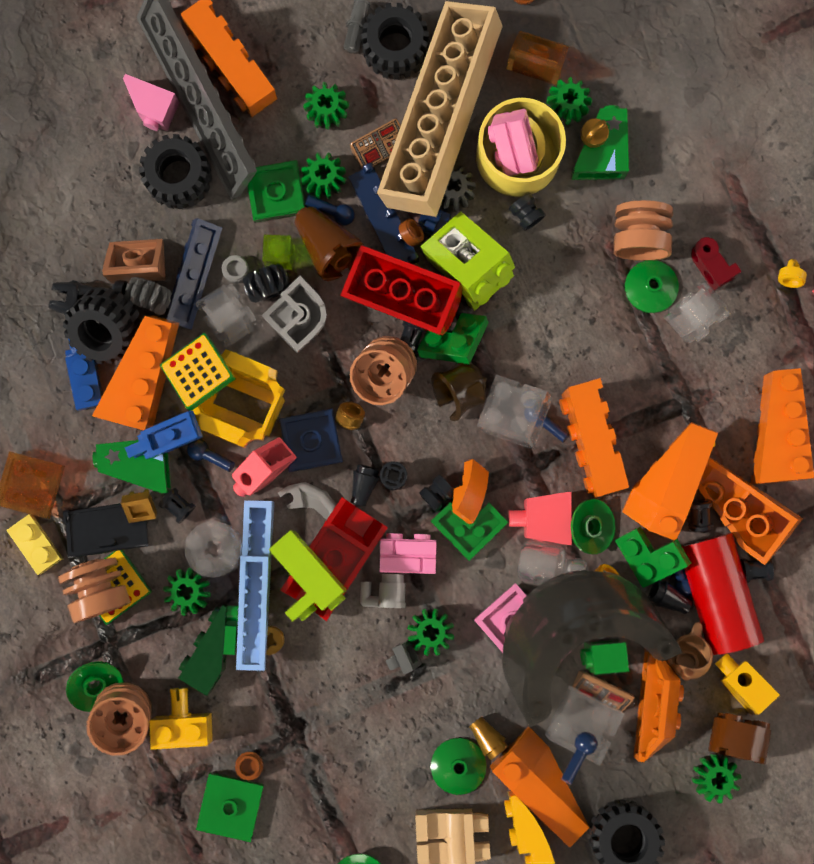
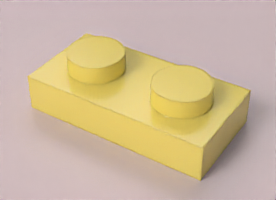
M28 514L7 529V532L37 575L43 574L63 559L33 514Z

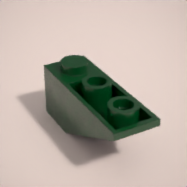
M227 604L222 605L221 609L219 607L214 609L208 619L211 623L206 633L204 631L200 632L193 644L197 647L191 657L187 655L178 668L182 671L178 679L206 696L213 691L226 669L227 655L223 654L225 626L227 623L226 612L227 606H229Z

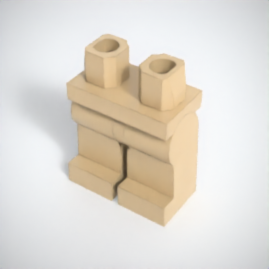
M472 808L464 810H416L418 864H475V862L491 859L490 842H474L473 834L475 832H489L488 814L472 813Z

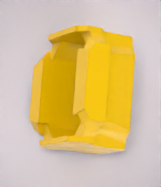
M225 349L221 356L236 378L227 386L271 404L264 423L261 424L213 404L218 392L192 411H194L200 430L246 448L252 441H263L265 437H270L285 402V399L282 397L285 389L277 382V370Z

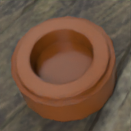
M409 218L400 223V235L409 246L415 247L424 240L423 230L415 220Z

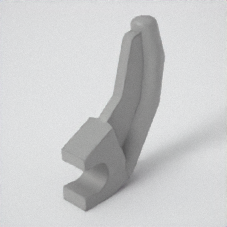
M307 482L289 485L278 492L280 497L286 493L293 495V501L286 505L288 509L313 508L326 520L337 505L326 491Z

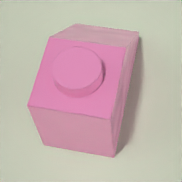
M125 74L123 80L136 111L143 121V125L155 131H158L159 128L168 131L179 105L175 93Z

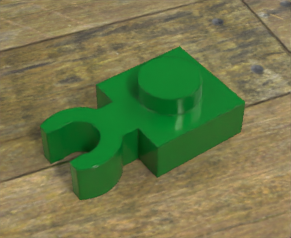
M235 605L227 606L223 652L226 655L237 654L239 606Z

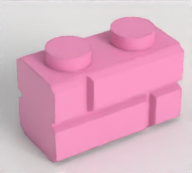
M521 109L511 113L496 114L493 117L491 126L488 127V134L491 143L495 142L498 150L495 151L497 167H502L503 173L508 176L535 171L539 159L527 111Z
M386 533V539H380V572L435 574L436 540H430L431 535L414 534V540L403 539V534Z

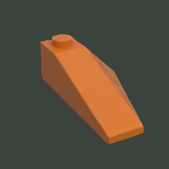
M691 422L669 446V449L658 461H655L643 478L635 483L622 512L651 532L672 540L677 539L689 513L718 432Z
M528 726L490 765V768L570 848L589 829V826L568 784L561 779L563 774L549 746Z

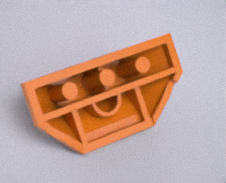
M645 646L633 755L638 762H645L675 738L676 730H679L681 726V714L678 713V704L683 701L684 686L680 685V678L657 649L651 646Z

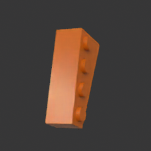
M199 0L181 13L189 33L187 37L192 41L195 51L200 49L204 54L202 60L209 70L213 71L215 69L220 75L217 79L225 91L231 90L236 96L233 100L242 112L247 111L253 117L277 100L275 89L255 61L247 59L249 54L240 40L236 38L233 41V34L228 27V23L222 15L216 17L212 6L213 2L211 0Z
M144 316L92 415L93 417L139 430H146L154 426L166 379L160 364L172 355L179 327L178 322L156 316Z
M801 368L772 371L764 375L760 404L761 415L760 423L757 427L758 439L756 451H754V471L751 476L752 485L801 481L814 478Z
M601 378L568 387L561 394L562 399L559 400L563 415H568L570 425L567 426L568 433L570 434L569 437L571 441H576L579 450L575 452L580 468L584 467L587 476L583 478L588 494L592 493L593 498L629 488L621 454L618 450L614 451L613 446L616 445L614 428L606 422L609 412L606 400L604 401L599 396L598 389L603 388Z

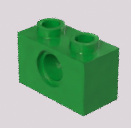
M618 639L584 642V648L580 649L582 666L585 665L586 670L595 675L629 672L627 646L624 641Z

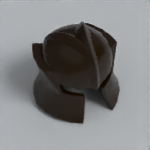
M456 363L450 370L435 372L432 375L431 382L438 406L441 407L453 400L455 402L456 411L449 417L451 421H458L467 410L485 403L487 377H483L475 365Z

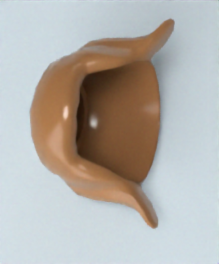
M700 622L695 623L691 632L679 637L677 641L670 645L667 651V663L676 675L685 681L704 676L712 664L713 652L709 643L702 637V624Z

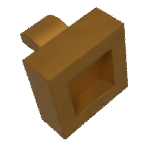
M144 489V492L141 493L131 491L129 495L122 496L121 505L129 523L156 519L157 510L148 489Z

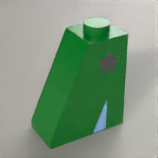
M609 105L600 108L596 119L606 121L609 129L607 140L602 146L596 148L588 147L584 144L571 174V180L625 179L629 172L627 108Z
M139 440L96 444V451L93 452L92 458L95 468H98L99 473L162 494H167L171 490L168 452L150 459H145L144 455L128 458L125 447L137 443Z

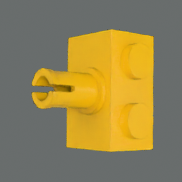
M188 688L170 689L172 714L169 716H156L149 720L150 749L208 746L213 741L211 713H189Z

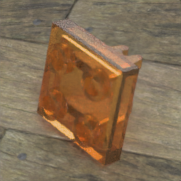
M9 451L0 481V506L50 519L65 466Z

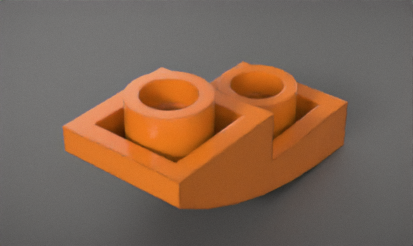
M474 459L464 462L463 485L454 488L452 502L453 513L468 524L474 523L485 498L489 472Z

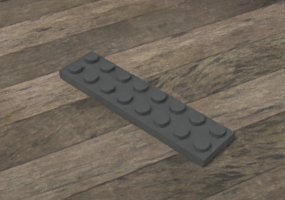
M144 0L136 18L230 199L241 196L256 174L255 162L249 156L241 135L237 133L229 112L225 110L219 98V93L212 85L206 68L200 62L194 45L188 39L182 22L176 16L170 0Z

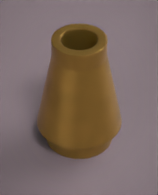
M482 716L469 726L483 755H487L490 760L508 747L504 741L506 738L487 723Z

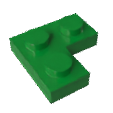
M461 313L452 333L446 332L441 336L427 330L417 350L419 356L470 364L487 328V317Z
M451 502L430 521L468 561L508 523L490 503L478 513L477 518L472 524H468L453 513Z
M641 526L615 540L642 588L691 564L678 539L654 550Z

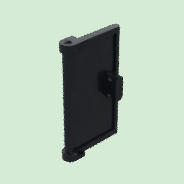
M121 503L72 511L63 510V523L66 524L68 558L149 546L147 520L129 523Z

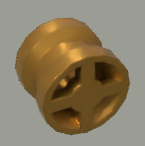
M268 626L266 655L277 653L284 645V634L276 626Z

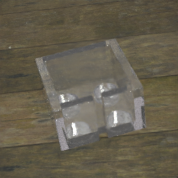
M496 375L477 427L484 433L534 449L553 398L546 390L524 384L522 387L518 381Z
M569 685L545 736L550 741L575 753V738L581 732L592 733L597 738L598 746L594 753L587 755L585 758L601 766L611 744V741L602 736L605 731L614 737L625 713Z

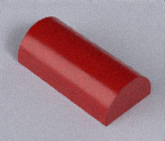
M360 245L340 296L442 336L453 322L463 290L460 282Z
M732 532L682 546L691 561V564L684 569L699 620L702 624L705 640L711 646L713 655L736 652L763 643L765 640Z

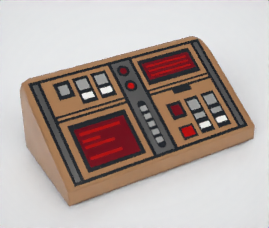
M397 118L350 143L351 151L362 170L363 166L368 163H373L376 166L390 158L401 127Z
M583 670L578 672L572 686L574 691L619 712L624 711L635 698L633 694Z

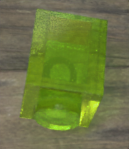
M264 234L262 257L264 266L280 264L284 270H293L294 243L290 235Z

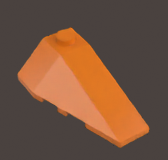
M709 457L698 490L705 499L713 501L712 507L720 516L723 524L732 532L740 547L766 565L787 541L803 518Z

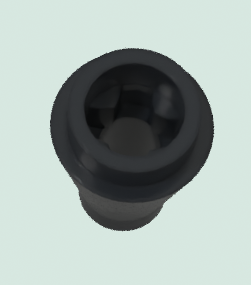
M358 464L357 469L353 470L351 503L360 506L367 505V501L380 478L378 476V469Z
M657 581L650 589L648 599L653 602L654 606L678 611L683 614H687L692 606V599L686 597L667 581Z

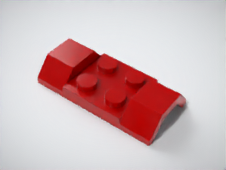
M341 497L309 547L348 590L388 527ZM291 575L280 590L297 601L306 594ZM316 603L314 604L317 608L315 613L327 621L334 610L331 611L327 608L322 611Z

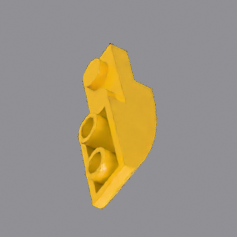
M508 791L509 800H504L507 818L512 817L514 828L509 829L511 846H517L519 854L529 853V855L524 856L525 864H555L550 846L533 813L512 791Z

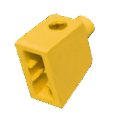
M726 653L715 662V665L726 675L721 679V683L750 715H759L780 696L747 661L737 664ZM740 674L745 678L744 686L738 683V676Z

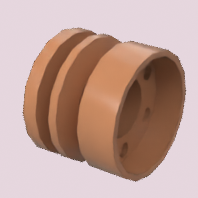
M646 200L630 201L617 205L615 216L618 219L615 221V227L622 231L614 236V255L616 257L646 261L660 260L671 256L672 235L664 232L673 226V221L671 220L673 207L671 205Z
M382 336L374 339L355 358L350 368V382L353 390L362 400L373 405L383 406L393 403L402 396L413 380L417 371L415 354L406 342L397 337ZM385 363L389 364V369L384 367Z
M116 557L94 559L79 564L58 577L60 584L74 583L73 586L62 591L63 595L77 594L79 598L67 606L73 623L102 615L131 603L125 585L112 587L110 583L122 575L121 571L108 574L106 571L118 564Z
M115 683L106 687L97 696L87 720V734L91 743L99 751L112 756L126 755L135 751L144 742L149 728V720L152 717V703L147 693L139 686L131 683ZM117 711H119V713L126 712V717L123 714L118 716Z

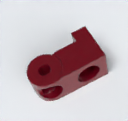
M710 237L701 238L692 248L691 258L713 291L733 280L742 272L736 262L731 266L727 264L719 253L718 243Z

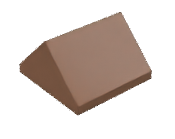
M163 239L109 242L102 269L103 276L112 284L117 280H124L129 283L132 277L144 278L150 281L166 280Z

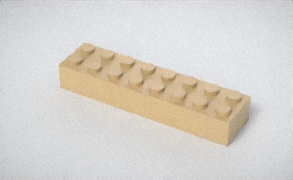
M445 1L377 194L387 208L437 217L502 29V23L495 7Z

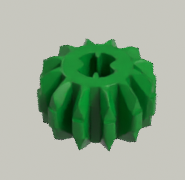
M572 77L568 78L567 84L561 79L558 80L557 87L551 86L549 90L550 96L546 99V103L557 113L560 120L565 118L567 125L570 124L572 118L577 123L580 122L582 115H588L590 111L588 106L592 104V98L588 97L590 89L581 88L582 80L574 84ZM566 98L572 99L571 103L573 102V104L567 103Z
M324 82L322 84L323 89H319L314 85L312 87L314 94L306 93L305 98L308 102L304 103L303 107L304 111L308 112L306 115L308 121L315 120L314 124L317 128L322 123H325V128L329 130L331 127L330 123L333 122L339 127V118H347L345 110L349 108V102L344 100L346 98L344 91L338 92L336 84L328 89L327 83ZM323 104H326L327 106H330V105H331V107L327 109L326 106H322V105H323Z
M317 152L316 161L311 158L306 160L308 166L301 168L302 174L305 175L301 178L303 185H307L306 190L309 194L316 191V198L320 199L322 193H326V197L330 199L332 197V190L338 194L341 192L339 185L346 184V178L343 177L346 174V169L340 166L341 160L339 158L332 160V155L328 152L324 159ZM326 172L327 179H321L320 173Z
M193 568L187 569L186 576L182 569L176 571L178 579L173 576L167 578L173 586L163 587V591L171 592V596L164 598V601L167 603L174 600V604L171 606L173 612L181 606V615H187L189 608L193 614L198 613L197 604L203 608L207 606L206 601L202 597H211V592L203 591V588L209 586L210 582L204 581L200 583L204 574L199 572L194 577ZM184 585L193 588V593L189 594L192 596L191 598L182 595L181 591L185 590L183 588Z
M436 608L432 611V617H428L427 610L422 609L423 620L417 615L412 617L418 623V626L408 625V630L417 631V634L408 636V640L414 641L419 639V642L414 646V650L418 651L422 645H425V656L429 655L430 647L434 648L435 655H440L437 645L441 644L443 648L448 649L449 645L443 639H454V634L445 632V630L454 627L453 623L442 624L448 617L446 613L442 614L439 620L436 619L438 609ZM431 624L433 628H438L439 633H435L436 638L430 639L429 636L423 635V630L427 631L425 626Z
M712 753L710 754V762L704 757L700 758V762L703 765L702 768L698 766L693 767V770L699 774V776L692 778L694 784H699L696 792L699 795L704 794V799L708 802L715 798L716 802L721 804L723 803L724 795L729 800L733 799V795L730 792L732 789L735 791L740 790V787L734 783V781L741 779V775L734 772L737 769V765L734 762L728 763L729 758L725 755L718 759L717 755ZM716 773L721 775V778H718L716 781L717 784L712 782V779L716 778Z

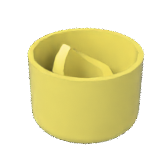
M513 98L495 106L487 114L481 125L476 149L478 170L485 182L497 192L513 197H522L528 193L534 194L542 190L554 178L565 151L566 135L563 124L558 115L549 106L534 99ZM525 109L539 159L538 165L533 172L508 176L503 173L502 167H497L495 151L498 150L496 143H491L489 139L488 127L491 126L493 117L496 114L511 113L512 111Z

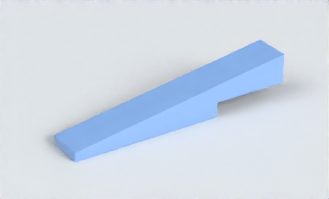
M244 500L236 670L265 671L272 558V553L269 549L272 547L275 503L273 501Z

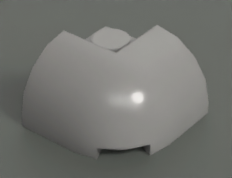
M301 276L291 283L280 294L281 298L261 315L296 353H299L319 334L324 327L327 316L324 302Z

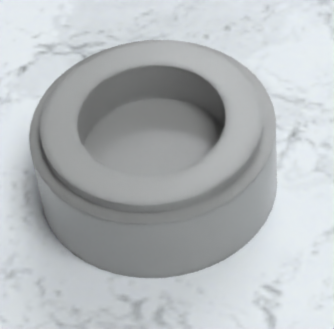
M238 255L229 256L222 264V274L227 281L234 284L242 283L243 278L250 272L247 261Z

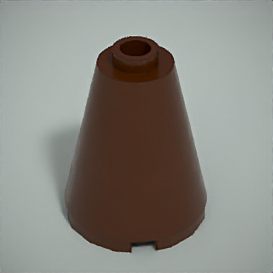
M304 207L300 209L296 214L294 224L318 275L324 281L339 279L343 276L340 273L345 268L351 270L360 245L364 244L359 238L317 208Z

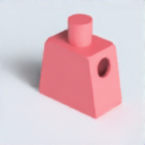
M280 437L254 450L232 474V478L236 481L233 485L235 493L245 497L246 495L251 496L281 474L297 459V456Z
M571 492L525 499L524 510H509V527H524V537L526 539L560 545H572Z

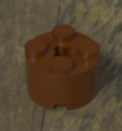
M718 713L717 717H714L708 751L766 765L772 731L770 730V723L747 719L743 723L742 716Z

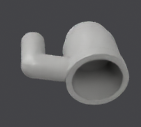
M382 574V581L379 582V596H371L372 582H361L360 604L363 607L406 608V583H404V575Z

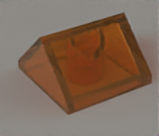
M519 30L511 48L506 69L557 85L569 46Z

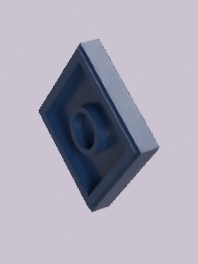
M333 409L279 419L283 441L297 456V459L288 466L289 473L343 463Z

